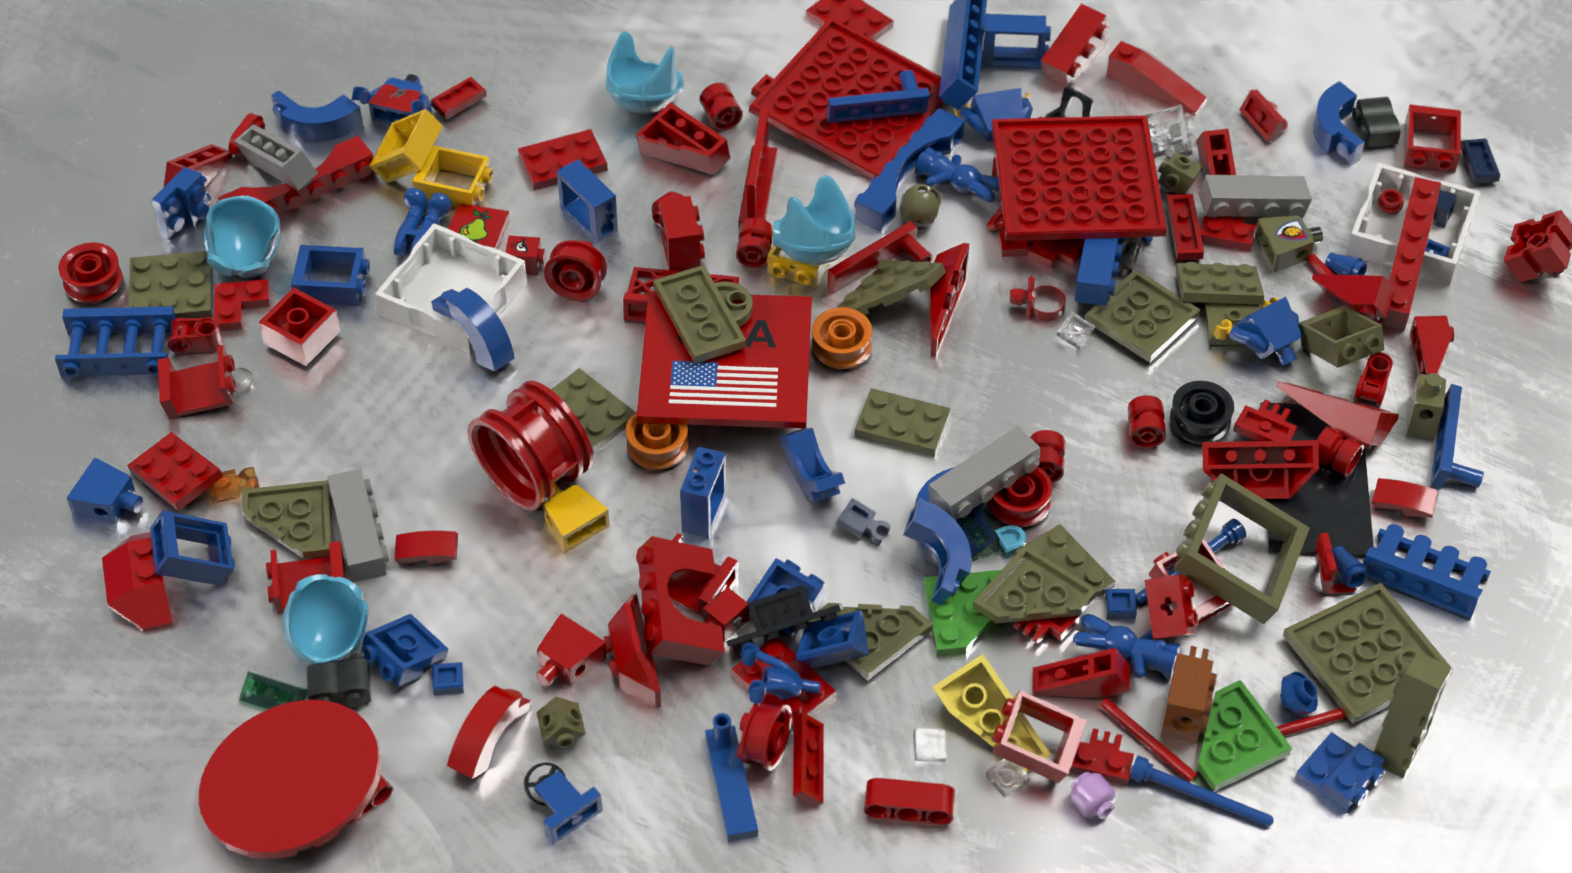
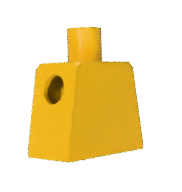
M555 484L554 496L543 504L545 521L564 553L610 527L608 508L579 485H573L562 491Z

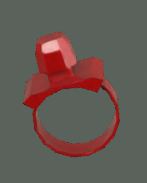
M1033 276L1028 278L1027 290H1023V288L1010 290L1009 303L1020 306L1026 304V317L1028 319L1035 317L1042 321H1054L1064 314L1066 306L1065 294L1060 289L1050 285L1034 288L1035 278ZM1042 294L1053 295L1060 299L1063 306L1055 312H1043L1034 307V297Z

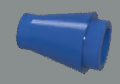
M1331 252L1325 261V265L1338 275H1365L1367 271V263L1358 257Z
M1335 547L1332 553L1341 583L1349 588L1361 586L1368 577L1366 566L1348 553L1344 547Z

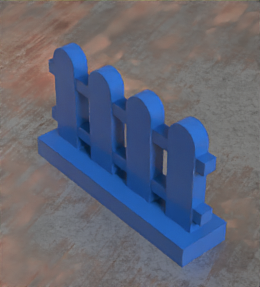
M1396 524L1389 525L1386 530L1380 528L1377 538L1381 539L1377 548L1371 546L1368 549L1363 562L1367 568L1368 579L1466 618H1472L1483 589L1478 588L1481 579L1488 580L1491 571L1486 569L1487 562L1485 559L1475 556L1469 562L1458 558V549L1453 546H1444L1442 551L1430 548L1432 541L1425 535H1417L1412 541L1403 537L1404 529ZM1398 546L1409 550L1405 559L1395 555ZM1426 557L1436 561L1433 570L1422 566ZM1454 568L1464 571L1461 581L1450 577Z

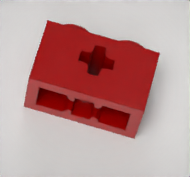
M1188 575L1146 579L1145 586L1153 639L1197 634L1198 615L1196 610H1193L1191 599L1194 597V586L1192 581L1189 580ZM1177 603V608L1170 610V604Z

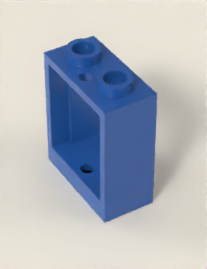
M986 14L983 40V68L1042 70L1041 59L1049 49V45H1045V41H1050L1051 26H1046V16ZM995 35L1038 36L1037 47L995 46Z
M578 159L558 170L557 180L560 208L596 243L618 232L616 195Z
M300 245L291 281V289L294 287L325 304L358 306L360 296L365 295L366 281L364 278L365 275L370 273V260L366 259L364 248ZM313 267L353 268L350 283L310 281Z
M698 446L680 489L682 532L710 538L727 495L726 453Z
M162 510L151 525L150 534L155 573L157 575L221 586L226 578L233 573L235 561L231 555V537L228 535L227 523ZM177 539L207 544L210 561L180 556Z

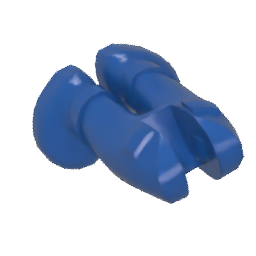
M409 188L405 192L403 199L409 212L395 237L393 253L396 256L403 257L406 254L409 243H413L412 252L413 247L433 223L439 225L440 219L444 218L452 207V201L448 196L442 193H434L428 203L426 195L417 188ZM425 215L421 228L417 230L421 224L422 217Z

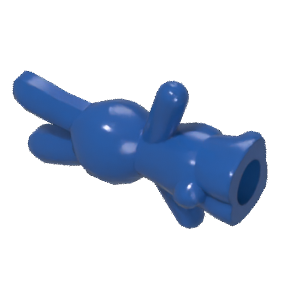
M928 147L920 154L915 174L918 176H929L926 180L928 186L933 187L950 182L956 191L961 193L973 192L988 203H993L995 199V194L992 190L1000 192L997 177L981 174L971 165H961L962 158L960 155H954L950 161L940 151H936L931 147Z
M1092 614L1082 616L1081 625L1094 633H1076L1072 641L1074 645L1103 650L1117 648L1124 659L1131 658L1133 674L1136 678L1140 679L1145 676V668L1158 670L1163 673L1165 678H1171L1177 653L1179 654L1180 644L1153 639L1152 629L1140 638H1137L1135 632L1128 627L1111 626Z

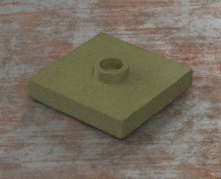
M1204 302L1209 345H1244L1230 339V336L1226 340L1215 338L1213 334L1215 326H1220L1222 320L1228 319L1231 321L1233 328L1235 323L1249 314L1260 310V305Z

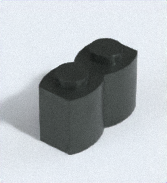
M1387 96L1357 99L1356 107L1352 109V118L1354 123H1358L1359 137L1364 140L1366 146L1397 145L1401 130L1390 99Z
M348 659L338 663L322 662L308 666V700L330 701L349 707H360L371 702V676L367 659Z

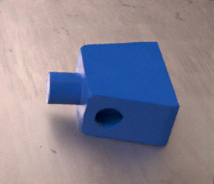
M94 458L67 496V501L74 516L114 523L118 521L125 509L135 513L139 512L143 504V497L135 494L136 491L132 478L128 474L100 459Z

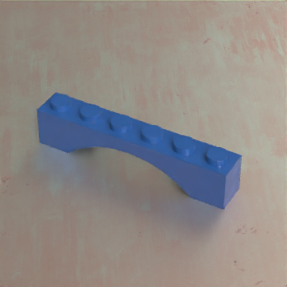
M940 108L932 116H928L921 129L912 134L910 141L905 147L902 146L898 150L896 157L891 162L885 164L881 174L871 180L863 194L860 193L856 197L854 207L856 208L855 219L882 232L896 216V193L898 187L906 175L916 167L920 154L928 147L940 151L942 155L950 154L964 138L965 120Z

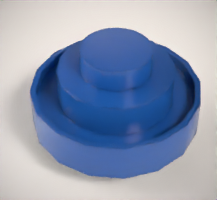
M1298 671L1283 677L1280 699L1286 708L1299 716H1306L1317 709V689L1309 678Z

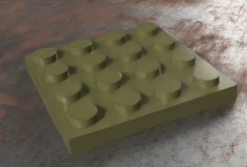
M1382 583L1285 628L1283 637L1337 705L1344 709L1345 715L1352 724L1388 707L1394 695V687L1400 678L1398 675L1406 659L1412 661L1417 651L1450 666Z

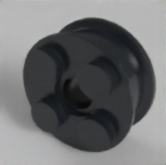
M1209 381L1188 382L1178 388L1173 396L1170 424L1181 438L1200 445H1202V442H1217L1224 438L1230 430L1231 418L1234 413L1233 398L1226 389L1216 383Z

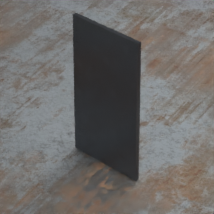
M1270 403L1268 410L1271 411L1275 403ZM1276 403L1281 405L1278 413L1282 415L1285 408L1291 410L1286 422L1297 426L1296 434L1292 441L1317 440L1327 426L1331 427L1301 404ZM1365 448L1355 468L1347 477L1333 471L1331 463L1328 465L1319 463V470L1291 499H1265V501L1310 528L1300 555H1315L1318 537L1321 533L1326 532L1329 535L1332 550L1335 547L1342 546L1355 558H1365L1368 549L1371 546L1374 547ZM1267 530L1268 553L1279 554L1284 540Z

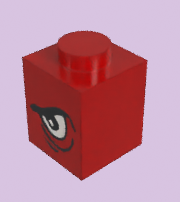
M508 236L505 253L524 260L526 274L538 275L540 264L544 265L546 259V249L541 248L540 237Z
M729 587L703 608V622L722 626L724 642L749 621L748 602Z

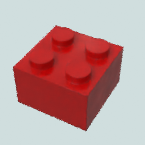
M691 196L659 200L661 240L668 270L686 271L701 266V259H705L703 243H700V241H704V230L702 225L697 224V222H700L698 206H693Z
M294 287L259 321L263 344L305 366L340 332L336 309Z

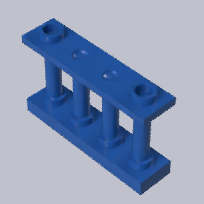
M173 306L63 309V322L67 334L71 335L68 355H55L60 377L158 375V360L168 357L167 352L162 351L165 332H173L171 330V323L176 319ZM126 333L124 352L107 354L110 334ZM138 333H154L151 353H135ZM83 334H99L96 354H80Z

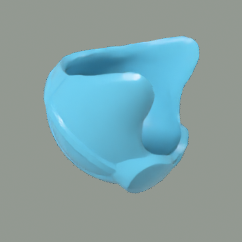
M623 31L616 40L607 64L605 87L612 99L621 108L635 115H649L663 110L675 99L676 95L683 91L682 74L675 68L674 47L672 46L666 51L660 64L644 62L637 56L632 35L627 31Z
M828 175L822 176L817 181L814 197L807 207H804L796 197H790L787 204V213L782 219L775 220L773 224V245L781 248L792 259L807 265H823L839 259L856 238L854 215L839 186Z
M250 196L229 197L221 199L212 205L207 213L204 229V243L208 253V264L226 276L236 275L241 278H254L266 273L280 243V219L274 209Z
M318 574L300 580L295 590L289 596L282 617V632L290 650L301 660L310 664L322 662L338 663L350 658L361 646L367 628L369 605L363 600V591L350 580L339 576L335 578L329 577L327 574Z

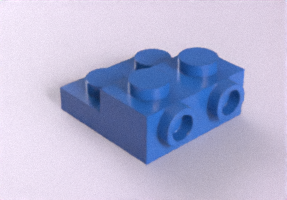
M184 167L152 199L162 237L170 240L183 228L185 223L195 227L207 216L210 209L209 203L212 198L205 190L204 185L207 183V178L201 172Z
M775 558L746 602L749 603L805 584L813 610L816 612L828 592L824 588L825 582L814 574H810L807 577L800 572L801 568L794 562L787 559L784 563ZM792 626L781 630L792 638L798 632H793Z
M410 613L366 632L361 653L363 659H367L368 663H374L380 668L381 675L386 681H393L398 686H401L421 677L424 667L446 658L449 648Z
M1331 732L1299 768L1295 778L1347 813L1354 804L1359 806L1368 794L1367 788L1371 783L1376 786L1380 782L1386 771L1382 768L1385 759L1360 742L1354 747Z

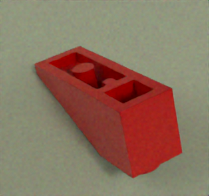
M1229 129L1203 131L1196 142L1204 177L1205 175H1236Z
M210 144L167 161L163 188L184 167L201 172L207 178V183L204 185L206 187L233 157V154H230L229 150Z
M1313 274L1312 280L1325 293L1345 306L1371 320L1375 317L1387 318L1396 289L1384 276Z
M1447 315L1414 316L1409 335L1418 373L1425 375L1435 373L1439 375L1449 345L1454 341V328L1449 326Z
M1117 648L1033 667V694L1035 696L1104 698L1131 691L1130 665Z

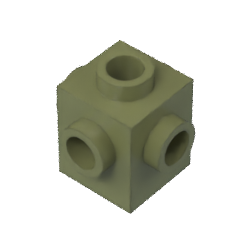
M1175 151L1170 159L1164 158L1158 169V172L1161 173L1158 183L1170 192L1178 195L1187 194L1202 166L1192 161L1189 157Z
M556 696L536 712L543 743L567 749L586 734L579 704Z

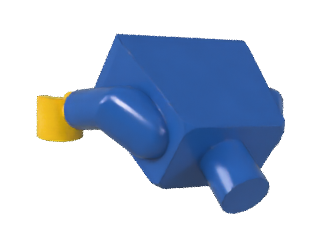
M1021 88L974 95L970 107L967 102L960 110L954 107L953 110L955 116L964 119L978 134H982L985 141H993L992 119L1030 118L1033 107L1029 101L1030 93H1026L1025 97H1022Z
M1286 297L1280 300L1278 298H1271L1269 302L1264 300L1260 310L1238 321L1233 328L1231 321L1224 319L1221 321L1220 326H1215L1213 333L1214 337L1219 340H1226L1230 336V339L1244 344L1261 359L1275 353L1282 367L1297 359L1289 345L1301 338L1299 316L1291 310Z

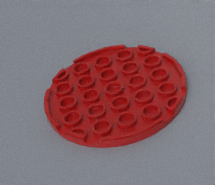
M303 700L265 710L231 732L210 757L199 785L198 799L202 818L212 835L223 843L226 848L247 857L263 859L283 858L297 855V851L313 845L318 847L339 835L338 831L351 819L355 821L371 800L381 773L382 758L378 741L365 719L352 709L338 703L323 700Z

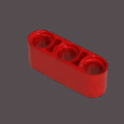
M872 778L866 783L863 811L867 816L875 819L946 825L950 824L954 819L956 791L953 787L946 784Z

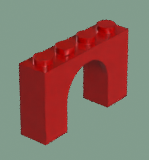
M651 536L639 547L636 554V561L639 565V588L642 595L641 612L644 615V639L647 643V653L710 666L725 652L722 626L695 621L681 614L670 600L667 584L677 583L696 588L703 587L715 575L713 550Z

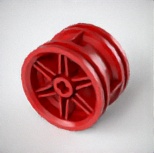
M532 380L526 381L507 396V408L502 412L495 409L486 410L468 424L467 430L472 451L488 478L511 502L528 511L538 509L543 502L554 496L555 482L559 479L567 482L575 481L582 473L588 471L594 462L590 440L573 411L550 388Z

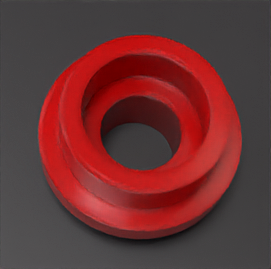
M1388 189L1379 195L1377 206L1385 213L1395 214L1403 209L1404 200L1400 192Z

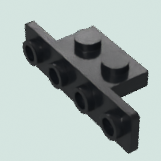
M803 584L749 602L748 606L756 631L726 642L728 647L736 645L737 650H739L746 643L754 644L753 639L763 635L765 641L782 636L781 630L791 626L793 632L810 627L809 620L820 617L821 622L838 618L837 611L844 608L842 604H838L814 612L806 585Z

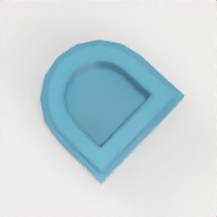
M1008 525L993 531L997 537L994 542L1005 558L1015 555V551L1025 545L1026 534L1018 526Z

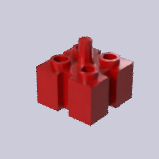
M1562 210L1543 215L1542 219L1537 222L1534 219H1530L1514 225L1510 238L1514 244L1507 247L1503 261L1519 282L1537 279L1542 276L1544 271L1547 274L1555 273L1559 275L1567 269L1571 257L1570 250L1572 249V223Z

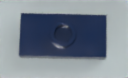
M1487 138L1461 140V151L1473 183L1498 182L1501 175Z

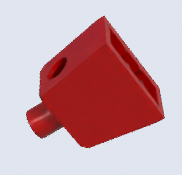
M561 613L537 648L538 664L542 667L535 674L537 680L547 687L556 678H559L568 685H574L606 660V642Z

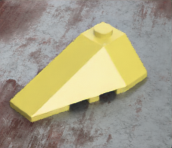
M982 654L933 686V689L951 715L994 747L995 742L991 741L993 733L998 724L1002 725L1005 718L1001 714L1002 708L1007 698L1013 699V697L984 654ZM1018 711L1007 742L1044 759L1051 756L1050 752L1025 715ZM1017 765V766H1018L1019 768H1021L1024 772L1029 771L1028 769L1023 768V767Z

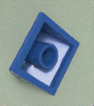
M862 611L838 615V618L821 622V620L809 622L810 627L804 629L796 654L799 662L812 668L869 656Z

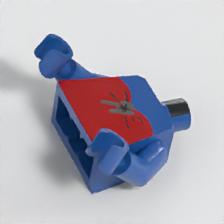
M408 74L405 80L389 78L382 86L371 92L365 87H353L351 100H359L364 105L369 104L371 121L391 126L393 122L424 109L432 113L429 97L424 94V88L420 84V79L414 74Z

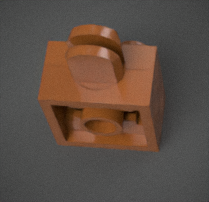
M1191 646L1189 656L1177 653L1161 736L1197 744L1199 732H1206L1217 674L1212 673L1214 661L1207 660L1209 649L1203 648L1201 658L1195 657L1197 647Z

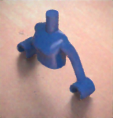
M746 643L741 651L743 664L755 665L757 659L773 666L765 667L762 681L754 680L751 682L748 694L752 703H762L765 693L776 695L781 700L797 697L802 691L813 694L819 693V682L801 679L799 674L780 659L759 651L760 648L753 643Z

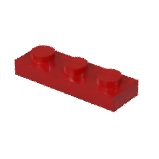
M1193 194L1167 195L1166 206L1176 259H1203L1204 248Z
M802 712L794 716L793 796L813 807H817L823 804L824 724Z

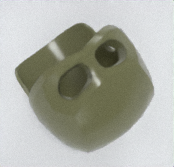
M924 184L910 187L901 198L900 215L905 223L911 221L917 228H925L932 225L940 213L941 194L935 188ZM923 189L926 192L920 193L918 190Z

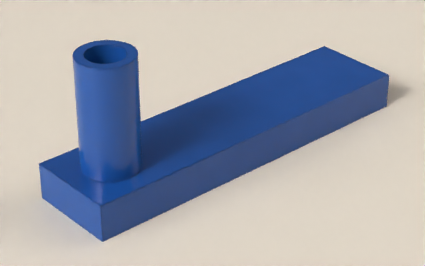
M905 70L899 75L903 91L829 98L826 118L828 123L927 113L930 94L928 88H918L913 71Z
M1451 384L1445 393L1443 412L1437 431L1431 486L1442 488L1447 479H1451L1479 488L1484 476L1483 471L1453 463L1462 387Z
M719 713L713 718V729L705 730V739L727 841L758 836V826L744 764L740 758H737L739 742L735 725L731 726V718L728 714Z

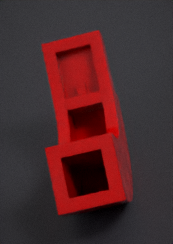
M496 685L491 687L477 701L462 724L451 749L447 766L472 779L487 771L494 747L503 730L512 720L529 711L531 700L522 697V694L514 689L504 690Z

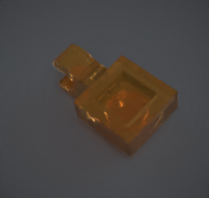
M245 468L238 475L235 469L222 472L223 477L209 487V494L212 504L241 498L240 491L242 489L259 487L255 468Z

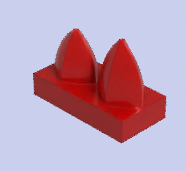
M1258 90L1249 91L1239 110L1267 142H1275L1279 133L1288 127V121L1276 111L1278 106L1275 103L1268 101Z

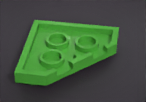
M1001 570L970 573L958 587L954 597L949 596L942 605L931 601L938 576L923 578L929 619L932 623L936 657L966 654L981 633L984 634L994 623V621L973 608V601Z
M1241 680L1215 692L1197 765L1198 771L1214 792L1291 755L1292 751L1290 744Z

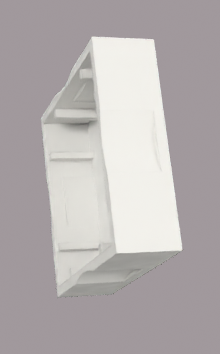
M1378 163L1368 189L1365 204L1359 212L1351 233L1346 255L1362 258L1364 261L1392 269L1415 177L1428 178L1410 171ZM1437 181L1441 182V191L1457 195L1454 211L1446 227L1436 226V220L1433 219L1428 239L1449 247L1450 251L1448 257L1433 254V250L1425 251L1419 277L1450 286L1481 192L1449 182ZM1393 189L1401 193L1404 206L1400 212L1389 214L1379 209L1377 200L1379 195L1385 190Z
M433 223L413 247L406 261L393 271L375 293L378 315L471 354L474 349L463 328L451 318L433 311L431 301L441 296L447 290L453 289L460 292L465 288H469L481 296L491 306L497 316L500 317L527 283L525 261L493 247L477 244L466 236Z

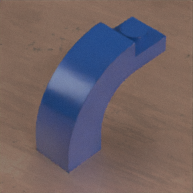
M1338 81L1326 89L1319 98L1313 122V133L1318 145L1324 152L1329 154L1336 150L1350 163L1355 164L1361 159L1365 142L1344 126L1341 120L1352 114L1357 94Z
M279 90L271 95L273 102L272 110L274 115L281 120L283 131L298 139L306 141L333 140L348 135L363 125L360 106L344 94L325 106L315 108L301 106Z
M465 288L460 292L450 289L431 301L433 311L451 318L466 332L472 343L478 364L496 371L515 359L512 344L504 325L491 306L476 292L469 288Z
M813 428L799 429L779 436L791 471L801 490L809 500L817 502L840 494L839 485L845 484L842 472H833L827 466L820 452Z
M920 498L909 514L903 535L924 544L935 555L939 565V575L931 601L942 605L949 596L954 597L958 587L970 574L972 566L971 549L968 539L959 524L946 511Z

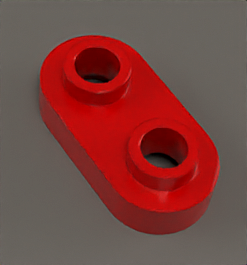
M249 113L230 137L228 145L230 154L239 157L245 156L234 141L253 124L265 130L262 116Z

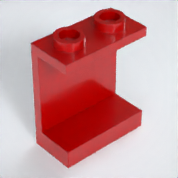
M223 345L217 346V362L176 371L169 357L158 360L159 401L168 419L234 404L233 393L237 391L232 371H235V363L232 355H227Z
M677 533L672 541L683 543V537ZM727 556L721 566L714 563L715 575L701 588L668 583L667 590L671 602L703 616V608L727 587L731 589L738 579V560Z
M341 541L329 542V557L279 563L276 550H270L271 562L266 563V573L268 580H272V586H267L269 604L275 603L277 615L284 613L289 596L295 590L300 580L318 574H327L329 577L335 578L338 576L346 578Z

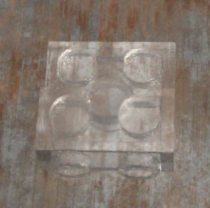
M1182 105L1147 115L1154 158L1166 155L1167 159H1170L1175 151L1185 156L1193 155L1192 148L1197 146L1193 131L1189 132V129L1194 128L1190 113L1185 114Z

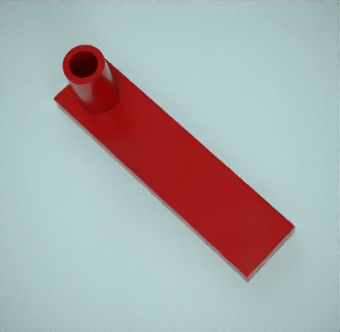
M909 221L828 269L827 288L834 294L875 270L881 262L892 260L903 252H906L916 262L928 261L931 263L933 255L916 241L917 227Z

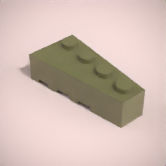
M1419 651L1416 652L1412 661L1406 659L1398 675L1400 678L1394 687V695L1387 708L1389 711L1383 720V729L1374 750L1376 754L1385 759L1382 768L1403 779L1429 734L1452 667Z

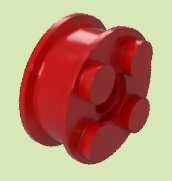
M567 240L560 242L553 248L550 259L544 268V278L548 286L559 296L573 301H586L595 297L600 291L602 281L607 274V263L604 256L588 241Z
M91 242L77 245L68 250L59 262L58 270L63 280L64 290L69 297L79 302L101 303L104 299L112 296L120 288L123 281V274L116 252L111 247L102 243Z
M1037 467L1033 472L1026 473L1018 478L1009 488H1003L994 494L988 501L989 510L997 520L1007 526L1028 527L1035 525L1043 520L1049 512L1052 482L1047 473L1040 467Z
M765 698L760 704L754 703L749 714L744 713L740 721L739 729L743 732L737 748V758H740L745 764H750L754 761L763 764L766 770H773L780 762L788 742L792 722L790 706L782 704L780 707L769 705Z

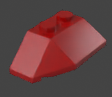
M1318 440L1202 442L1203 471L1213 481L1220 474H1223L1262 499H1291L1319 470Z
M148 532L130 536L102 557L108 608L125 620L135 624L143 632L173 626L167 578L155 573L151 534Z
M635 593L629 596L608 623L609 636H604L606 653H612L613 660L609 661L612 679L618 678L620 689L655 708L662 707L661 690L652 655L647 653V643L644 639L645 625L638 595Z

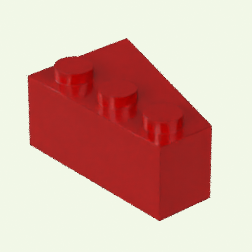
M1081 3L1041 59L1043 73L1068 86L1074 79L1078 78L1080 73L1110 42L1107 15Z
M671 102L636 134L640 154L714 175L731 159L727 139Z

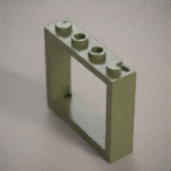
M1220 474L1214 482L1209 480L1200 494L1203 496V500L1198 502L1192 512L1195 519L1188 524L1183 535L1187 538L1179 545L1175 552L1179 557L1173 569L1182 575H1188V578L1262 624H1265L1279 610L1310 528L1230 478ZM1219 501L1284 540L1264 593L1197 553Z

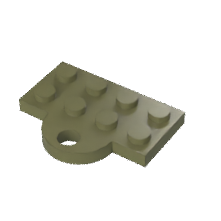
M705 265L653 280L654 289L695 364L746 348V339L739 327L750 319L753 301L751 294L743 286L732 282L714 283ZM739 299L744 301V303L734 304L732 301Z

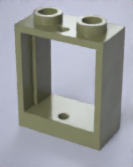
M1345 305L1299 322L1301 347L1337 368L1385 350L1382 325Z

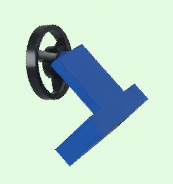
M549 762L538 763L532 766L525 775L524 790L527 797L537 805L549 806L554 814L543 821L545 837L552 845L603 811L602 797L597 789L592 787L581 795L567 780L563 770L556 764ZM540 766L551 767L548 775L540 776L537 782H529L530 775L536 768ZM529 787H534V791L545 803L536 800L531 795Z

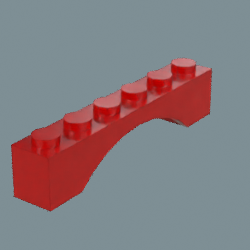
M358 135L335 145L331 154L322 164L315 168L318 174L312 178L309 185L300 190L286 183L271 187H240L218 197V200L235 196L254 197L271 206L279 216L375 173L369 167L374 158L373 153Z
M1419 177L1414 179L1389 282L1396 290L1387 318H1379L1382 326L1405 331L1441 182Z

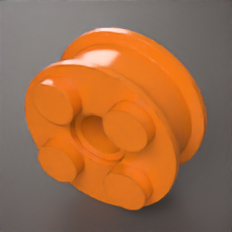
M839 307L829 309L815 319L812 326V351L819 362L835 369H849L858 367L869 357L872 348V326L864 314L851 308Z
M635 412L626 424L627 452L636 464L647 470L670 468L679 463L688 451L687 424L637 423V412Z

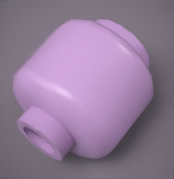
M1083 773L1071 784L1070 799L1086 818L1094 819L1099 817L1103 819L1114 810L1113 803L1116 800V791L1100 773Z

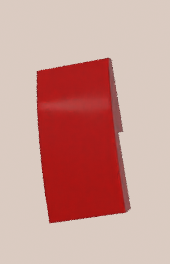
M1378 478L1372 504L1374 508L1403 510L1405 516L1433 518L1439 492L1438 490L1411 482Z
M433 530L398 534L395 540L394 560L399 565L426 560L431 565L457 559L458 533L456 531Z

